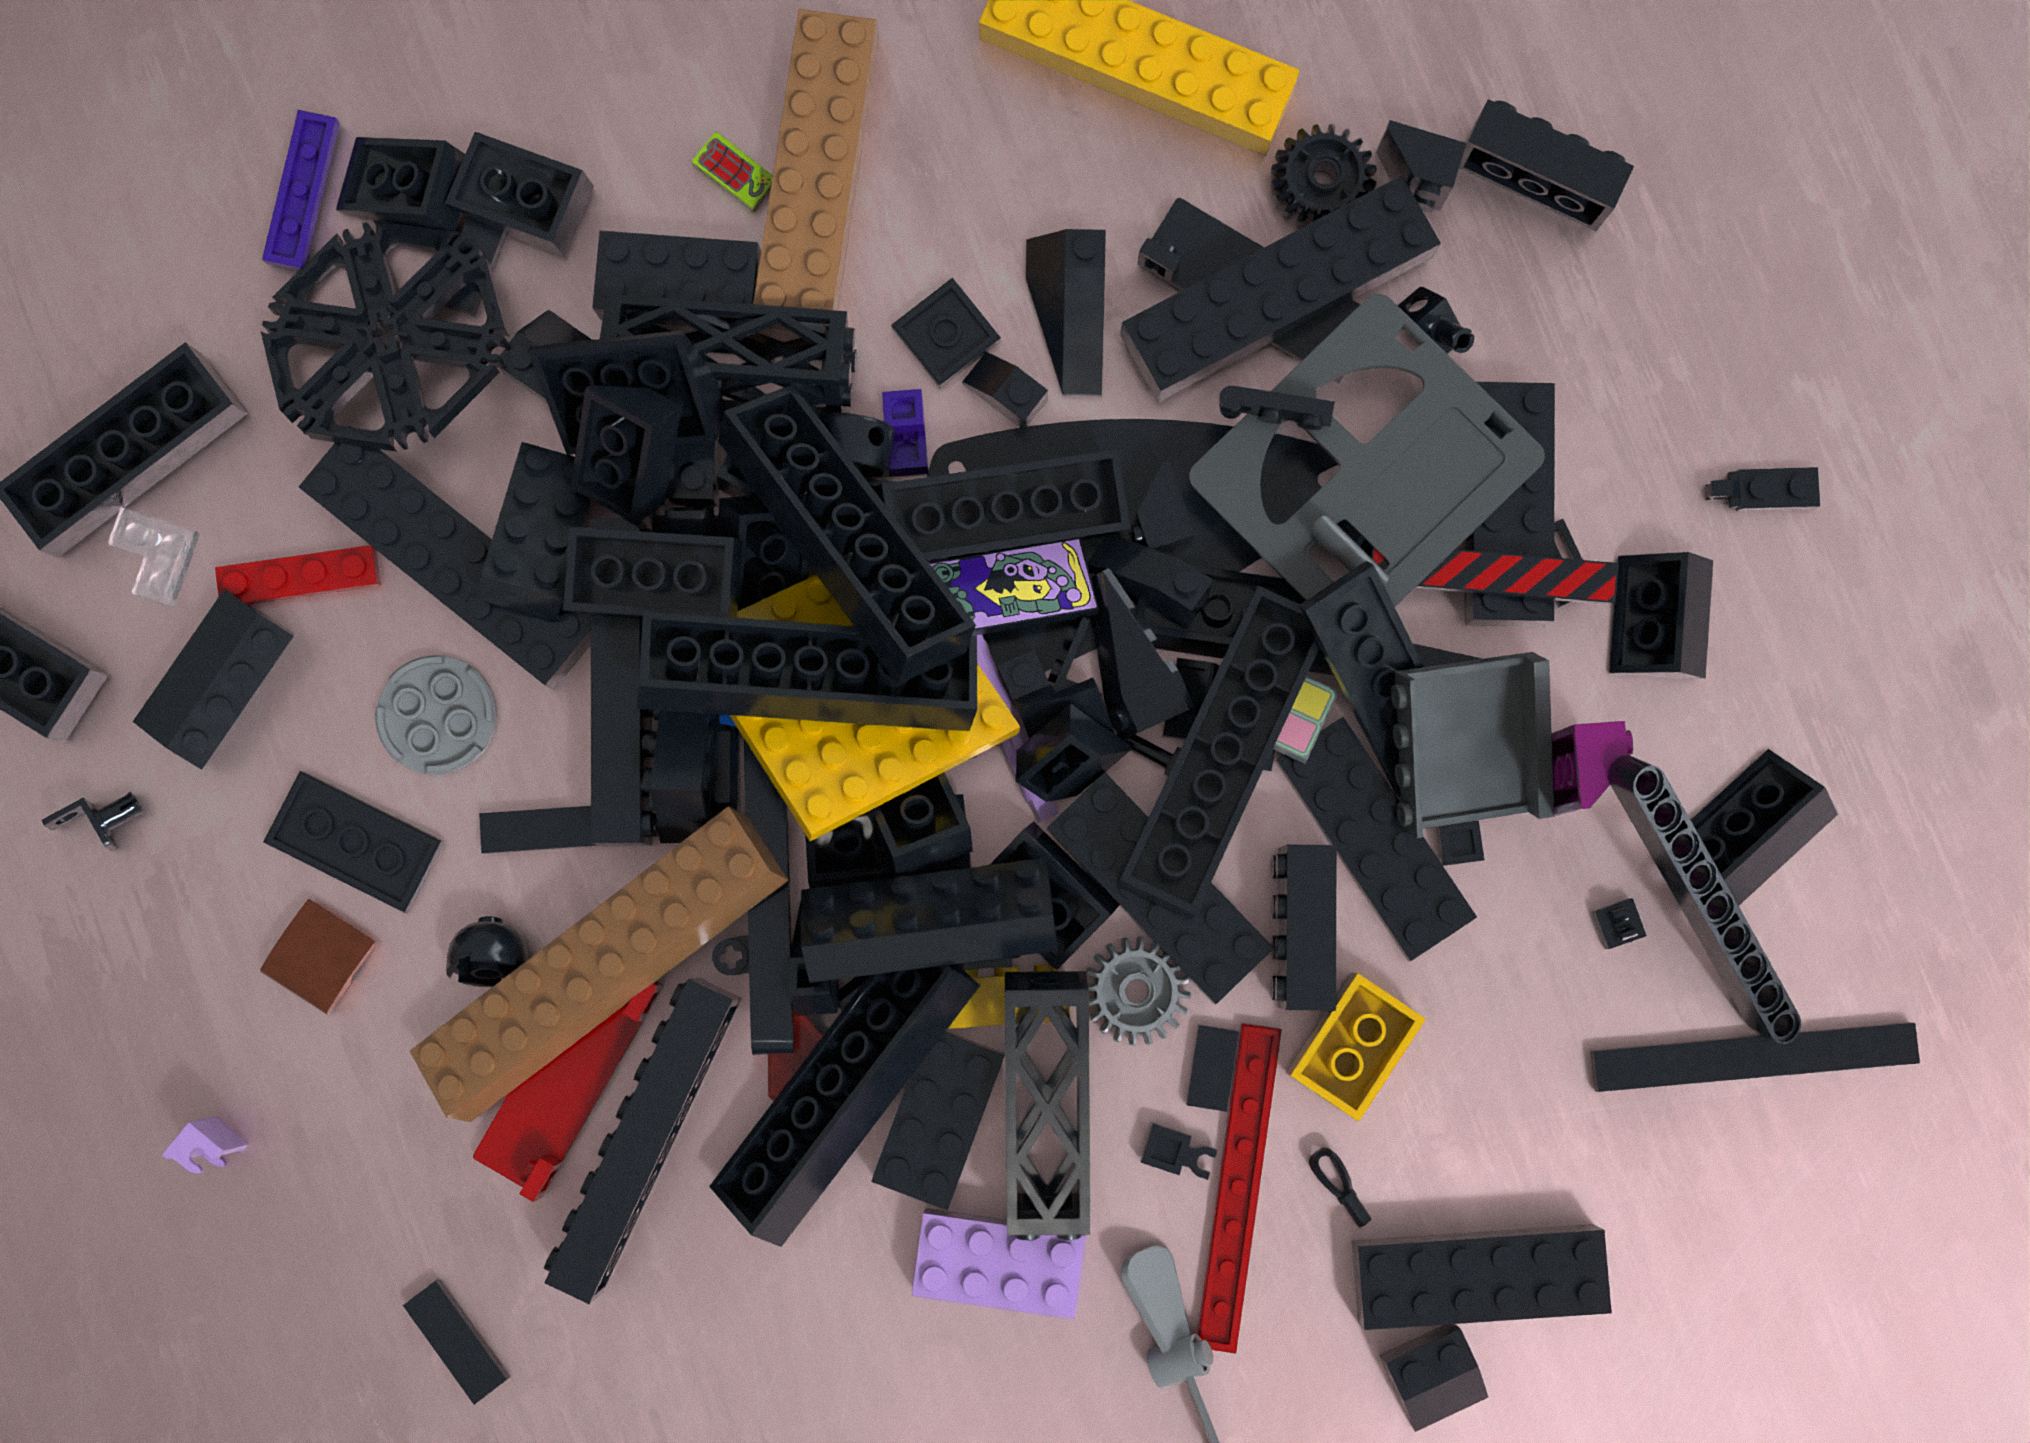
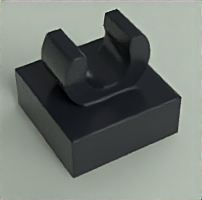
M1633 898L1591 911L1605 949H1612L1647 936Z

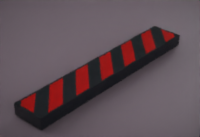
M1372 547L1371 558L1383 570H1386L1389 566L1387 560ZM1455 549L1416 588L1614 605L1616 603L1619 563Z

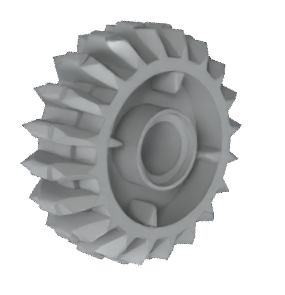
M1142 936L1137 937L1136 949H1130L1127 937L1121 938L1123 951L1117 953L1112 943L1107 944L1106 949L1112 957L1106 961L1102 955L1097 953L1094 959L1102 965L1099 972L1090 967L1086 969V973L1089 976L1096 977L1095 984L1088 983L1089 991H1094L1095 995L1094 998H1089V1007L1097 1004L1099 1009L1093 1012L1089 1019L1094 1022L1102 1016L1105 1018L1106 1021L1099 1029L1102 1034L1107 1033L1111 1026L1117 1028L1113 1036L1115 1042H1120L1123 1033L1128 1032L1130 1046L1136 1045L1137 1034L1143 1033L1146 1045L1152 1044L1153 1039L1150 1031L1155 1029L1158 1035L1165 1039L1168 1036L1162 1027L1165 1022H1168L1175 1029L1180 1026V1023L1171 1017L1173 1012L1177 1011L1183 1015H1186L1188 1012L1186 1007L1177 1005L1178 999L1191 998V992L1179 991V984L1190 982V978L1187 975L1176 977L1175 971L1180 970V967L1176 963L1170 966L1167 962L1170 957L1165 952L1162 956L1156 954L1159 949L1156 942L1153 941L1150 949L1145 950V940ZM1134 979L1144 981L1148 988L1146 998L1138 1003L1129 1001L1125 994L1127 984Z

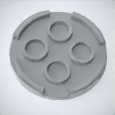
M430 655L405 663L388 678L389 681L385 685L378 702V707H376L375 721L383 746L397 762L420 773L443 775L468 767L485 752L495 733L497 705L490 685L475 668L455 658L443 655Z

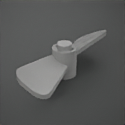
M1154 1245L1147 1247L1125 1259L1121 1267V1280L1158 1345L1150 1348L1147 1353V1363L1151 1377L1161 1389L1185 1382L1207 1443H1220L1195 1381V1378L1209 1373L1210 1365L1213 1363L1212 1349L1206 1340H1202L1196 1334L1190 1335L1173 1256L1163 1246Z

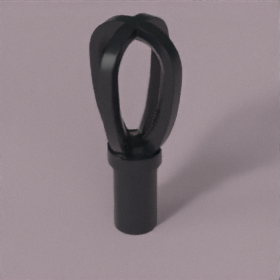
M1326 1147L1314 1152L1309 1159V1165L1318 1180L1337 1197L1341 1205H1344L1358 1227H1363L1369 1223L1372 1218L1356 1196L1357 1194L1352 1187L1349 1173L1340 1157ZM1327 1156L1333 1162L1342 1180L1343 1191L1336 1188L1320 1169L1319 1159L1321 1157Z

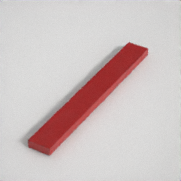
M1241 1023L1196 1334L1202 1340H1206L1214 1351L1234 1354L1237 1352L1282 1033L1280 1028Z

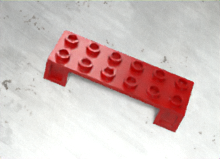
M656 981L635 995L618 1011L508 1093L474 1152V1160L523 1187L519 1194L528 1200L535 1202L542 1198L664 985Z

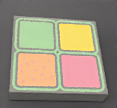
M1306 676L1273 749L1305 764L1339 691Z

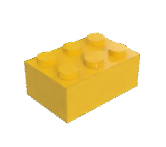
M1351 972L1336 995V1011H1326L1286 1071V1074L1359 1122L1424 1024L1426 1018L1359 973Z

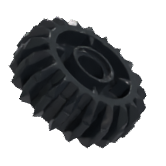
M1318 124L1313 125L1311 136L1301 128L1297 132V140L1288 137L1284 142L1286 150H1277L1275 159L1278 163L1273 164L1270 171L1277 178L1271 181L1270 187L1271 190L1281 191L1275 198L1277 205L1288 203L1284 211L1285 217H1289L1295 212L1299 214L1296 222L1298 226H1302L1306 218L1314 222L1375 190L1377 182L1370 177L1375 175L1377 168L1376 165L1367 164L1372 156L1371 150L1359 152L1363 140L1358 138L1352 143L1348 141L1350 135L1349 128L1345 129L1341 136L1335 134L1336 128L1334 124L1328 126L1326 133H1322L1321 127ZM1325 171L1332 176L1333 182L1321 184L1315 179L1314 173Z

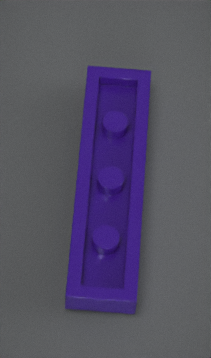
M302 110L297 111L262 257L266 264L300 270L307 263L340 122L336 117Z

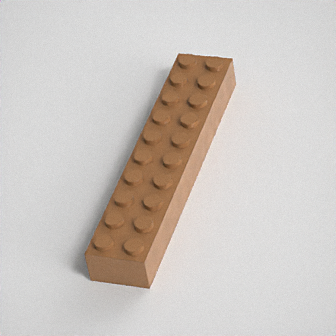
M728 806L412 1048L410 1053L446 1118L472 1122L627 1004L631 998L652 985L786 883L788 878L748 816Z

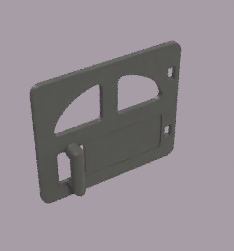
M1374 294L1368 297L1271 392L1316 398V391L1336 378L1357 371L1379 368L1396 369L1411 373L1422 380L1423 390L1370 442L1365 444L1360 443L1333 416L1330 427L1322 426L1321 430L1304 429L1339 464L1340 470L1288 521L1283 524H1274L1269 520L1261 499L1260 481L1264 458L1271 440L1281 424L1290 420L1282 419L1280 424H1270L1259 421L1257 419L1258 415L1246 414L1193 465L1189 473V481L1192 488L1305 601L1335 582L1309 556V551L1316 544L1321 543L1349 572L1365 561L1373 564L1394 607H1396L1524 484L1544 462L1545 453L1542 446L1388 296L1383 294ZM1403 327L1421 344L1413 352H1410L1395 337L1401 332ZM1491 414L1510 431L1501 440L1484 424ZM1342 520L1347 521L1387 560L1388 568L1383 570L1337 524Z

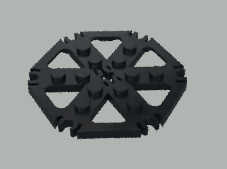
M373 220L376 225V233L367 222L362 223L364 234L359 239H354L348 229L343 230V240L337 233L272 296L276 302L269 303L268 308L274 315L280 317L274 322L263 321L262 326L268 333L261 332L279 410L291 423H294L300 416L305 415L297 427L311 439L397 452L394 447V438L403 450L408 449L406 439L412 432H416L420 440L426 443L428 442L429 435L425 427L428 425L429 433L435 439L500 373L497 368L502 367L504 362L499 355L491 354V352L497 347L508 348L509 343L503 335L510 337L490 262L480 248L476 246L470 253L464 254L471 244L464 235L461 236L456 231ZM395 246H408L436 251L437 253L396 292L387 259L389 251ZM339 266L346 267L356 308L306 302L309 292L334 268ZM474 284L479 287L487 314V320L484 325L475 326L432 319L464 286ZM382 322L390 330L387 339L388 347L379 338L382 336ZM305 344L339 349L300 389L295 388L288 361V352L293 346ZM414 360L466 368L469 370V379L442 407L429 409L425 404ZM374 377L385 420L383 427L372 431L337 425V413Z

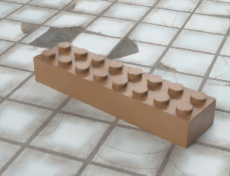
M798 9L753 301L754 305L838 311L879 40L876 19ZM779 323L768 327L769 329L790 331Z

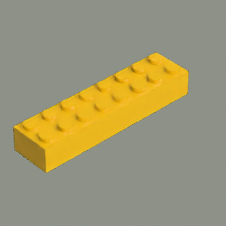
M988 0L979 20V37L982 41L1265 156L1268 153L1300 73V70L1129 0Z

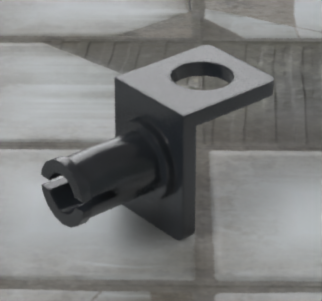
M1419 287L1398 305L1447 354L1451 350L1457 353H1465L1473 346L1474 334L1471 333L1470 329L1460 325L1445 297L1425 287ZM1428 300L1421 309L1413 312L1409 311L1410 307L1416 302Z
M130 791L127 795L101 809L94 808L93 804L83 797L41 821L46 828L53 831L86 814L103 845L110 851H114L117 849V846L110 836L112 835L111 830L138 815L144 814L141 806H138L137 803L139 802Z

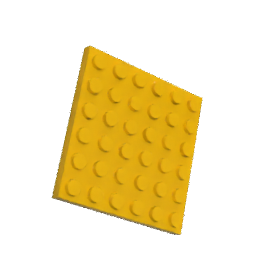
M817 575L738 611L737 618L854 626ZM978 663L977 712L970 731L730 715L809 841L1017 735L1021 728Z

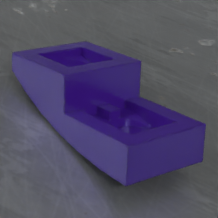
M922 390L882 392L884 422L889 423L895 428L889 477L928 474Z

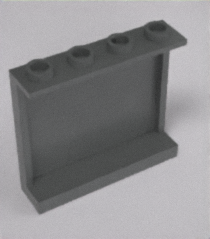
M1534 652L1395 671V685L1391 688L1392 703L1397 709V724L1393 727V738L1396 747L1399 749V763L1395 766V778L1401 789V802L1397 804V817L1404 829L1416 838H1423V829L1527 812L1538 819L1554 817L1549 660Z

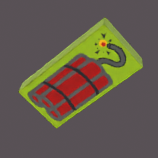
M716 131L691 161L693 166L753 212L770 193L773 175Z

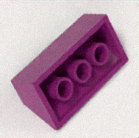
M1625 721L1574 724L1552 733L1554 817L1591 808L1610 786L1608 776L1613 762L1621 756H1631L1633 754V737L1630 730L1626 731Z

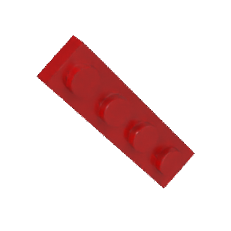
M371 545L215 567L218 597L226 589L250 605L381 586L377 551Z

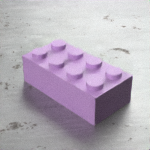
M925 1208L922 1217L911 1296L1075 1319L1086 1235H1081V1238L1075 1240H1062L1057 1238V1235H1040V1238L1036 1240H1019L1015 1235H1007L1006 1219Z

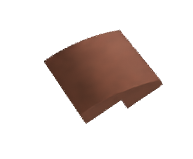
M308 899L271 950L260 972L328 1015L352 984L351 978L374 950L376 944L371 938Z

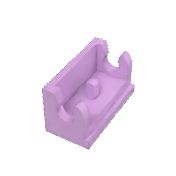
M214 1116L188 1122L162 1155L168 1160L174 1159L187 1171L198 1174L203 1172V1168L200 1164H196L192 1158L203 1156L211 1164L223 1167L227 1165V1162L224 1158H221L222 1155L232 1152L240 1154L249 1144Z

